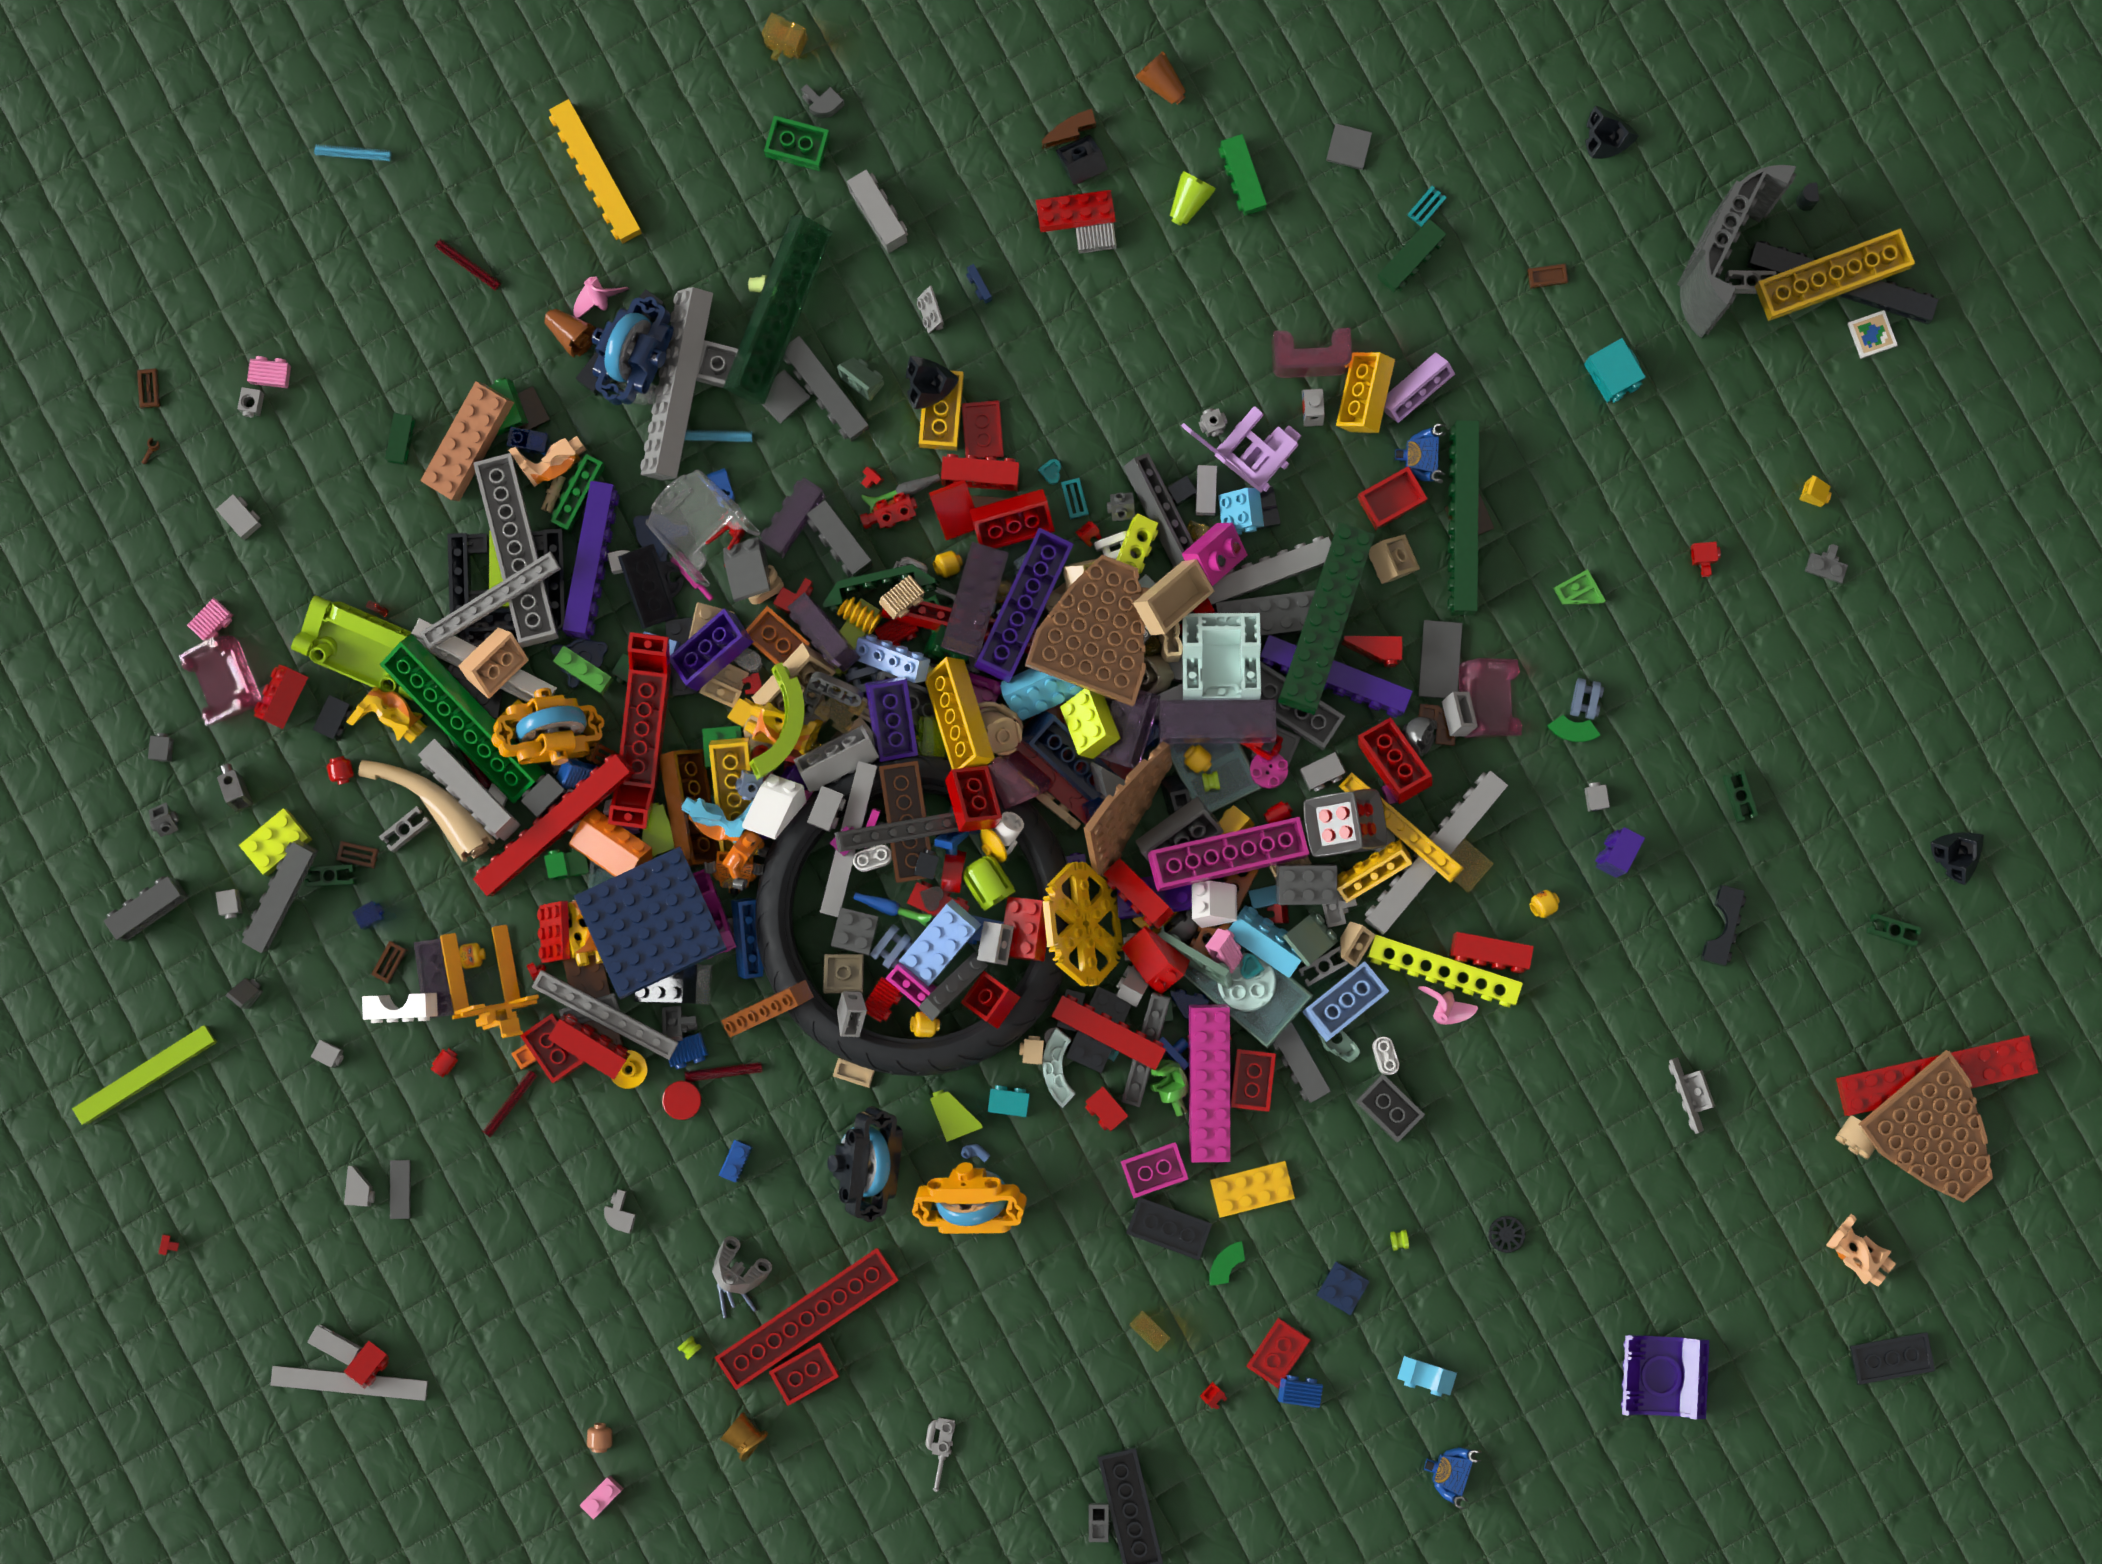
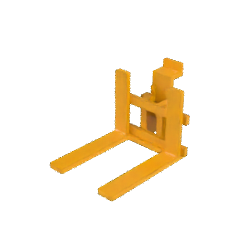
M507 925L492 927L505 1002L489 1006L479 1004L469 1007L456 933L441 935L440 939L454 1011L452 1020L478 1015L479 1019L475 1020L476 1027L482 1026L483 1030L500 1027L502 1038L522 1035L523 1031L520 1029L519 1018H517L516 1011L512 1012V1009L537 1004L535 999H538L539 995L520 998Z

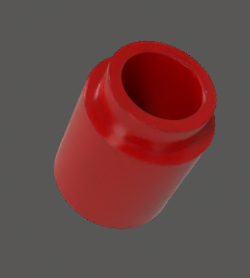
M1280 801L1267 809L1263 816L1267 823L1270 824L1291 818L1290 813L1293 810L1288 802L1283 803V801Z
M450 1048L447 1050L442 1049L432 1063L431 1070L443 1078L449 1074L457 1063L458 1059L456 1056L458 1054Z

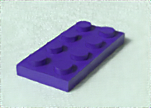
M1153 876L1141 878L1173 912L1192 909V884L1157 892ZM1117 890L1119 919L1143 917L1144 915L1141 912L1139 914L1134 912L1130 907L1132 903L1129 900L1125 903L1118 896L1119 891Z

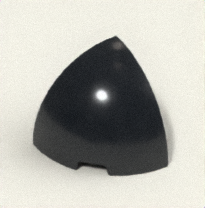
M1595 105L1586 126L1589 128V139L1585 140L1586 147L1591 158H1609L1627 149L1635 142L1639 135L1622 119Z
M910 356L906 379L910 380V389L907 391V394L914 409L927 408L940 402L956 386L959 378L944 366L921 357Z
M1962 832L1936 838L1931 842V851L1936 863H1941L1946 869L1945 874L1960 884L1966 885L1978 865L1984 835Z

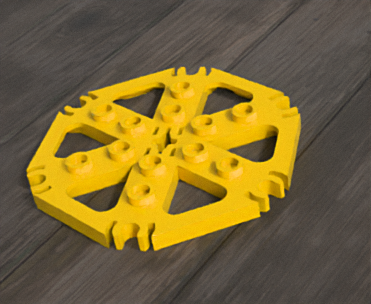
M1071 862L1047 884L1049 887L1045 889L1049 893V896L1043 897L1047 947H1050L1049 952L1055 951L1053 961L1058 960L1055 964L1080 986H1095L1104 980L1119 963L1117 960L1121 958L1117 954L1118 951L1123 950L1121 947L1123 940L1121 922L1118 917V901L1115 902L1117 900L1116 896L1111 897L1113 890L1108 888L1109 886L1105 883L1106 880L1098 875L1086 862ZM1089 876L1100 885L1099 893L1091 901L1088 889ZM1068 878H1070L1072 900L1062 891V884ZM1109 911L1112 912L1114 937L1098 924ZM1055 913L1069 924L1059 935L1057 934ZM1076 947L1079 969L1069 960L1070 953ZM1095 948L1108 961L1101 971L1097 969Z

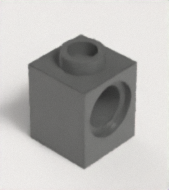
M164 733L150 736L148 759L171 762L174 739L169 738L168 734Z

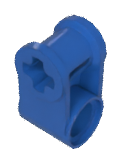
M725 468L707 474L720 505L724 507L731 506L735 501V496ZM724 493L728 495L727 500L723 498Z

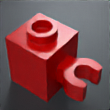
M1717 542L1694 543L1690 546L1692 565H1701L1702 577H1710L1712 575L1710 564L1716 563L1718 558L1721 557L1720 547H1717Z

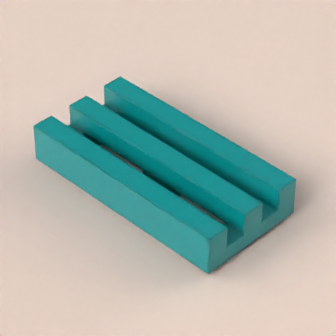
M1431 186L1407 216L1422 227L1447 197L1441 195V192ZM1433 193V197L1427 202V204L1421 209V211L1416 216H1414L1413 214L1417 211V209L1423 204V202L1429 197V195ZM1438 197L1440 200L1425 218L1420 221L1419 218Z
M1080 478L1061 482L1070 520L1080 518L1081 516H1088L1089 513ZM1073 483H1077L1083 512H1080ZM1066 485L1070 486L1076 510L1075 514L1072 512Z

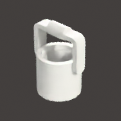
M1004 812L997 827L991 829L999 836L1004 846H1010L1008 850L1006 849L1007 855L1012 852L1018 843L1016 838L1024 828V823L1017 814Z

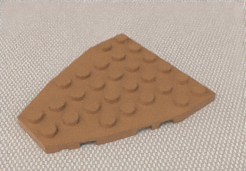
M1101 555L1070 585L1038 627L1025 666L1134 706L1146 670V663H1144L1145 624L1133 604L1141 596L1138 568Z
M1164 741L1150 752L1148 761L1143 759L1126 776L1125 785L1119 784L1116 787L1114 797L1108 795L1084 827L1091 867L1101 877H1105L1103 874L1114 862L1121 858L1124 847L1145 811L1150 808L1152 799L1162 779L1172 766L1170 745Z
M1944 1051L1858 1124L1879 1154L1925 1185L1963 1203L1993 1179L1992 1169L1990 1168V1155L1987 1154L1986 1144H1988L1987 1135L1981 1115L1977 1112L1975 1105L1977 1101L1973 1097L1970 1088L1972 1087L1971 1081L1950 1051Z

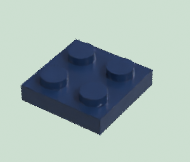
M1335 1262L1316 1296L1351 1315L1370 1281Z

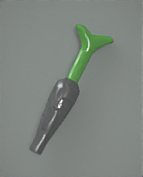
M938 473L933 476L899 484L896 490L879 497H867L865 495L861 497L870 506V513L874 512L873 507L876 506V502L879 500H892L898 493L912 496L933 483L941 481Z

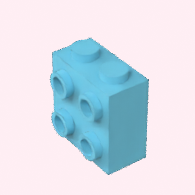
M1244 488L1218 495L1221 523H1233L1238 535H1242L1243 531L1255 532L1257 531L1256 528L1264 526L1261 497L1257 489Z

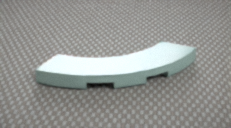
M1056 1027L1049 1037L1044 1050L1043 1074L1049 1092L1063 1108L1075 1095V1091L1067 1083L1062 1069L1063 1055L1068 1044L1071 1042V1038Z

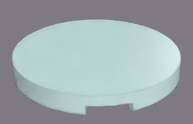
M1256 956L1265 969L1252 979L1243 978L1240 973L1243 963L1240 961V964L1237 965L1238 967L1235 968L1236 970L1233 971L1234 973H1230L1234 983L1230 990L1218 983V989L1223 1000L1236 1010L1243 1012L1258 1010L1264 1007L1275 993L1276 976L1271 965Z

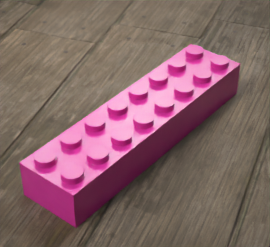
M1300 817L1152 850L1148 854V859L1156 890L1160 892L1303 859L1309 855Z
M1227 1004L1189 1005V1159L1192 1163L1230 1162V1007Z

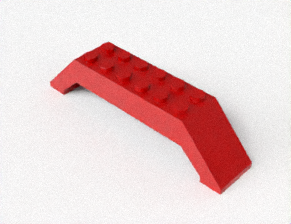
M630 632L628 643L629 675L619 755H622L635 773L614 790L609 809L608 824L647 829L658 787L659 755L662 753L671 675L669 637Z

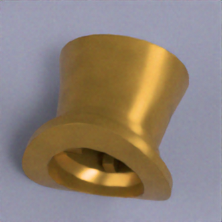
M743 1412L720 1440L737 1449L740 1453L739 1459L745 1462L757 1446L767 1437L768 1432L766 1430L761 1432L757 1430L745 1412Z

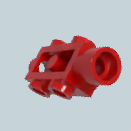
M898 493L890 501H886V499L876 502V506L873 507L874 512L860 515L864 529H868L876 523H879L880 528H890L899 521L911 520L916 515L915 509L918 508L915 498H910L909 494Z

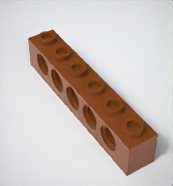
M1259 869L1247 871L1245 877H1240L1237 874L1224 877L1223 881L1236 885L1239 890L1237 892V912ZM1232 922L1222 924L1220 927L1201 928L1199 926L1197 931L1200 934L1197 939H1192L1189 946L1213 960L1202 939L1205 936L1212 937L1218 928L1228 930Z
M803 980L737 1011L721 1021L729 1037H732L793 1009L814 996L806 980Z

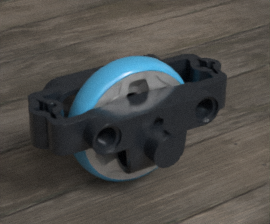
M870 1106L865 1112H859L856 1115L854 1127L847 1130L841 1143L836 1144L835 1155H830L827 1161L829 1171L833 1172V1176L840 1180L839 1198L842 1203H845V1211L866 1222H873L877 1217L883 1216L887 1210L888 1199H893L896 1196L903 1141V1131L897 1125L896 1116L875 1106ZM870 1124L880 1128V1130L878 1131L876 1128L870 1126ZM873 1196L872 1204L862 1200L863 1197Z

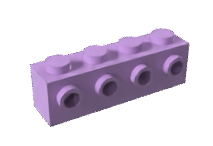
M1435 352L1387 394L1384 412L1399 423L1455 375L1449 362Z

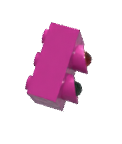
M1216 523L1185 550L1182 556L1185 561L1197 559L1211 586H1214L1247 556V553L1233 523Z

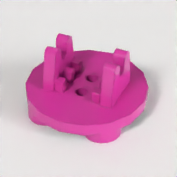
M1280 754L1274 756L1271 761L1256 755L1250 765V775L1253 781L1266 789L1280 786L1288 774V762Z

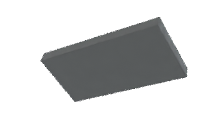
M1424 620L1418 697L1445 699L1452 692H1458L1462 623Z

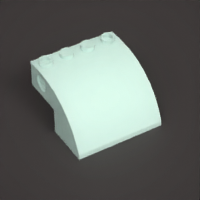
M1189 613L1182 619L1183 703L1260 702V613Z

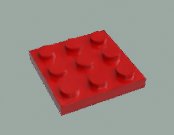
M568 901L540 905L537 917L540 920L538 938L540 939L541 946L539 948L541 963H552L570 959Z

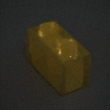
M1143 1310L1129 1323L1156 1352L1171 1339Z

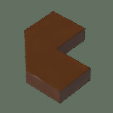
M1419 704L1418 717L1431 718L1438 724L1435 744L1455 746V736H1450L1442 708L1438 705Z

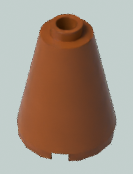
M1164 51L1135 76L1140 82L1171 104L1174 102L1179 104L1185 98L1183 94L1186 91Z
M558 309L549 310L546 313L545 324L570 356L575 358V355H578L580 357L593 345L592 336L597 329L595 326Z

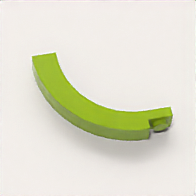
M782 662L774 665L771 670L784 699V724L775 744L765 753L753 758L749 762L757 780L774 771L787 758L796 745L803 727L804 698L801 685L797 677L789 678L790 672L786 666H783Z

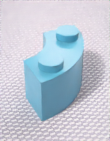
M1404 1356L1397 1379L1405 1381L1404 1385L1415 1388L1418 1385L1430 1389L1431 1394L1442 1397V1393L1451 1395L1457 1373Z

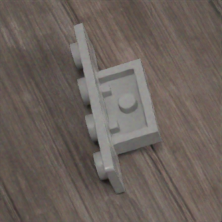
M1678 1057L1669 1060V1070L1676 1079L1675 1086L1677 1092L1681 1093L1683 1109L1689 1115V1126L1694 1130L1695 1134L1704 1131L1698 1112L1715 1107L1702 1070L1684 1075Z

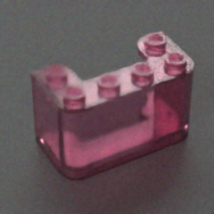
M1350 328L1335 330L1331 338L1332 346H1329V348L1294 349L1293 336L1289 332L1274 331L1271 340L1274 374L1281 378L1333 376L1346 373L1352 358Z

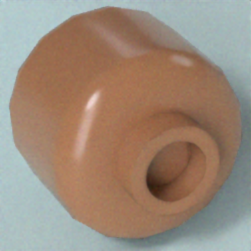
M594 1423V1426L587 1430V1447L595 1453L607 1452V1449L612 1446V1429L606 1427L605 1423Z

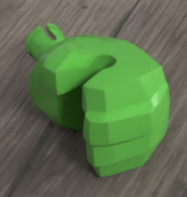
M1162 1059L1156 1070L1151 1069V1075L1154 1077L1164 1076V1078L1159 1082L1150 1084V1088L1154 1092H1159L1161 1102L1172 1104L1176 1116H1182V1112L1184 1114L1187 1113L1182 1097L1186 1096L1189 1092L1187 1077L1178 1062Z

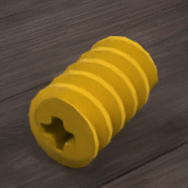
M852 597L850 600L847 598L839 608L837 615L840 616L844 613V620L850 618V624L856 622V628L863 626L862 631L865 633L869 630L868 635H870L879 623L881 614L874 617L873 609L867 612V605L860 608L861 601L854 604L855 597Z

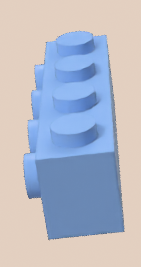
M873 634L858 637L854 660L895 676L904 677L913 683L926 681L930 659L923 657L924 654L910 652L907 647L895 646L893 642L888 640H879Z

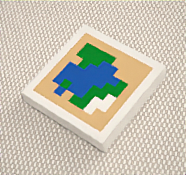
M1884 310L1848 323L1860 359L1897 346Z

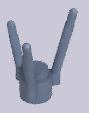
M717 1284L721 1311L725 1319L727 1316L723 1292L727 1293L732 1308H735L731 1292L723 1290ZM741 1294L747 1302V1304L755 1312L756 1308L747 1296V1294Z

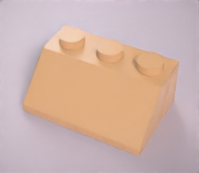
M497 628L458 666L470 683L487 698H491L529 659L511 632Z

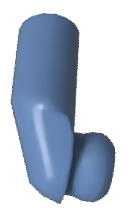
M978 1144L966 1145L961 1151V1155L965 1159L978 1156L985 1162L990 1157V1154Z

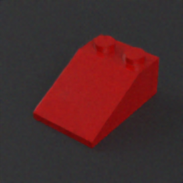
M1344 636L1341 641V645L1378 664H1384V667H1396L1402 660V636Z
M1144 926L1122 945L1123 951L1145 982L1160 994L1164 993L1185 975L1190 962L1188 958L1147 926Z

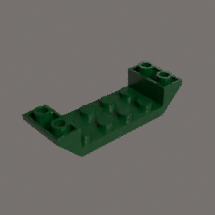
M911 564L839 580L824 601L823 607L833 611V613H837L843 602L847 599L846 592L852 594L859 592L860 588H867V590L878 588V584H885V586L896 584V580H904L909 575L916 580L925 592L937 590L936 587L941 586L938 580Z

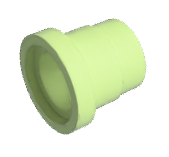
M762 275V277L749 278V291L768 294V276Z

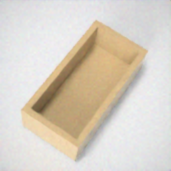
M1197 559L1186 560L1178 564L1134 601L1133 604L1151 635L1167 633L1215 591Z

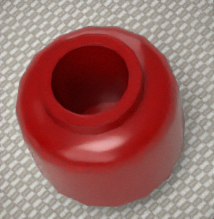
M344 756L330 759V763L326 766L330 781L338 782V785L349 783V778L354 776L351 761Z

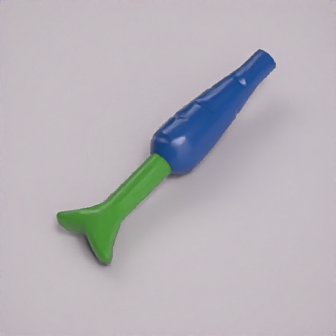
M857 892L854 895V900L860 901L889 916L899 914L917 920L926 927H928L933 917L932 914L917 913L902 908L894 900L863 895Z

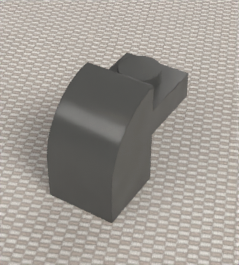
M807 84L801 88L803 100L808 105L812 104L809 106L810 113L818 118L831 117L844 106V100L831 87L820 97Z
M1089 1503V1542H1108L1109 1504Z

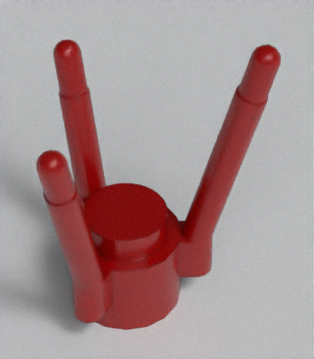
M736 519L734 522L729 521L724 528L707 540L705 544L709 545L729 529L728 533L733 539L727 549L731 550L733 545L740 543L748 527L739 519Z

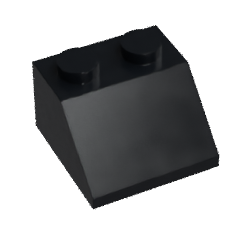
M1090 134L1056 150L1065 172L1073 185L1082 183L1086 179L1100 175L1108 170L1102 152Z

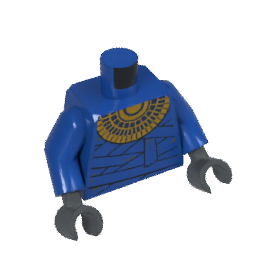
M1436 424L1432 428L1422 430L1413 435L1407 441L1406 449H1395V460L1406 461V467L1409 466L1415 478L1420 481L1435 480L1438 483H1443L1442 479H1438L1439 475H1445V473L1438 470L1439 437H1435L1436 435H1446V432H1439V429L1445 426L1443 424Z
M1458 1447L1446 1450L1444 1454H1440L1437 1462L1426 1459L1424 1470L1434 1473L1432 1481L1435 1482V1489L1444 1499L1455 1504L1460 1509H1465L1460 1505L1462 1500L1468 1502V1499L1462 1497L1472 1463L1481 1462V1460H1477L1475 1457L1476 1453H1482L1480 1450L1472 1451Z

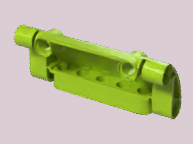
M315 595L310 602L302 630L295 636L292 642L291 650L309 656L314 663L373 688L377 686L384 692L394 691L401 697L414 702L403 688L379 665L400 641L411 634V631L345 603L331 602ZM318 650H321L324 656L320 655ZM388 680H391L394 686L390 685Z

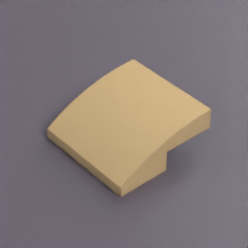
M729 663L706 683L699 693L733 708L742 693L741 690L744 686L742 679L748 677L749 672Z

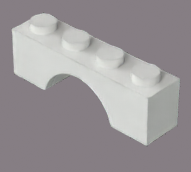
M437 993L409 994L408 1000L402 1008L395 1006L390 995L362 996L363 1020L371 1019V1023H383V1019H387V1022H399L398 1018H402V1022L414 1021V1017H418V1021H430V1017L438 1016Z

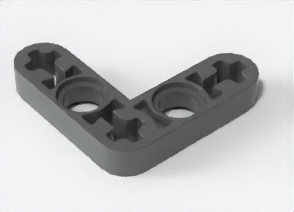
M814 672L803 692L804 706L806 703L809 704L808 708L804 709V718L810 717L813 714L822 694L853 707L861 704L864 694L861 689L823 672ZM832 687H839L841 691L836 692L832 689ZM813 692L817 697H810L807 693Z

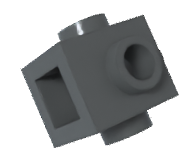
M1133 492L1110 494V502H1107V512L1112 514V521H1124L1135 517Z
M167 802L149 810L150 826L154 832H158L160 837L170 835L178 830L177 822L179 817L176 811H171Z

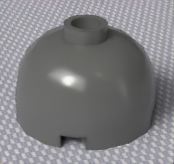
M1422 716L1416 717L1404 725L1402 734L1417 755L1423 756L1422 753L1427 754L1436 738L1433 732L1434 729H1438V724L1435 720Z
M1191 909L1178 911L1164 929L1169 935L1175 934L1181 939V942H1185L1189 939L1192 940L1198 935L1199 925L1192 920Z

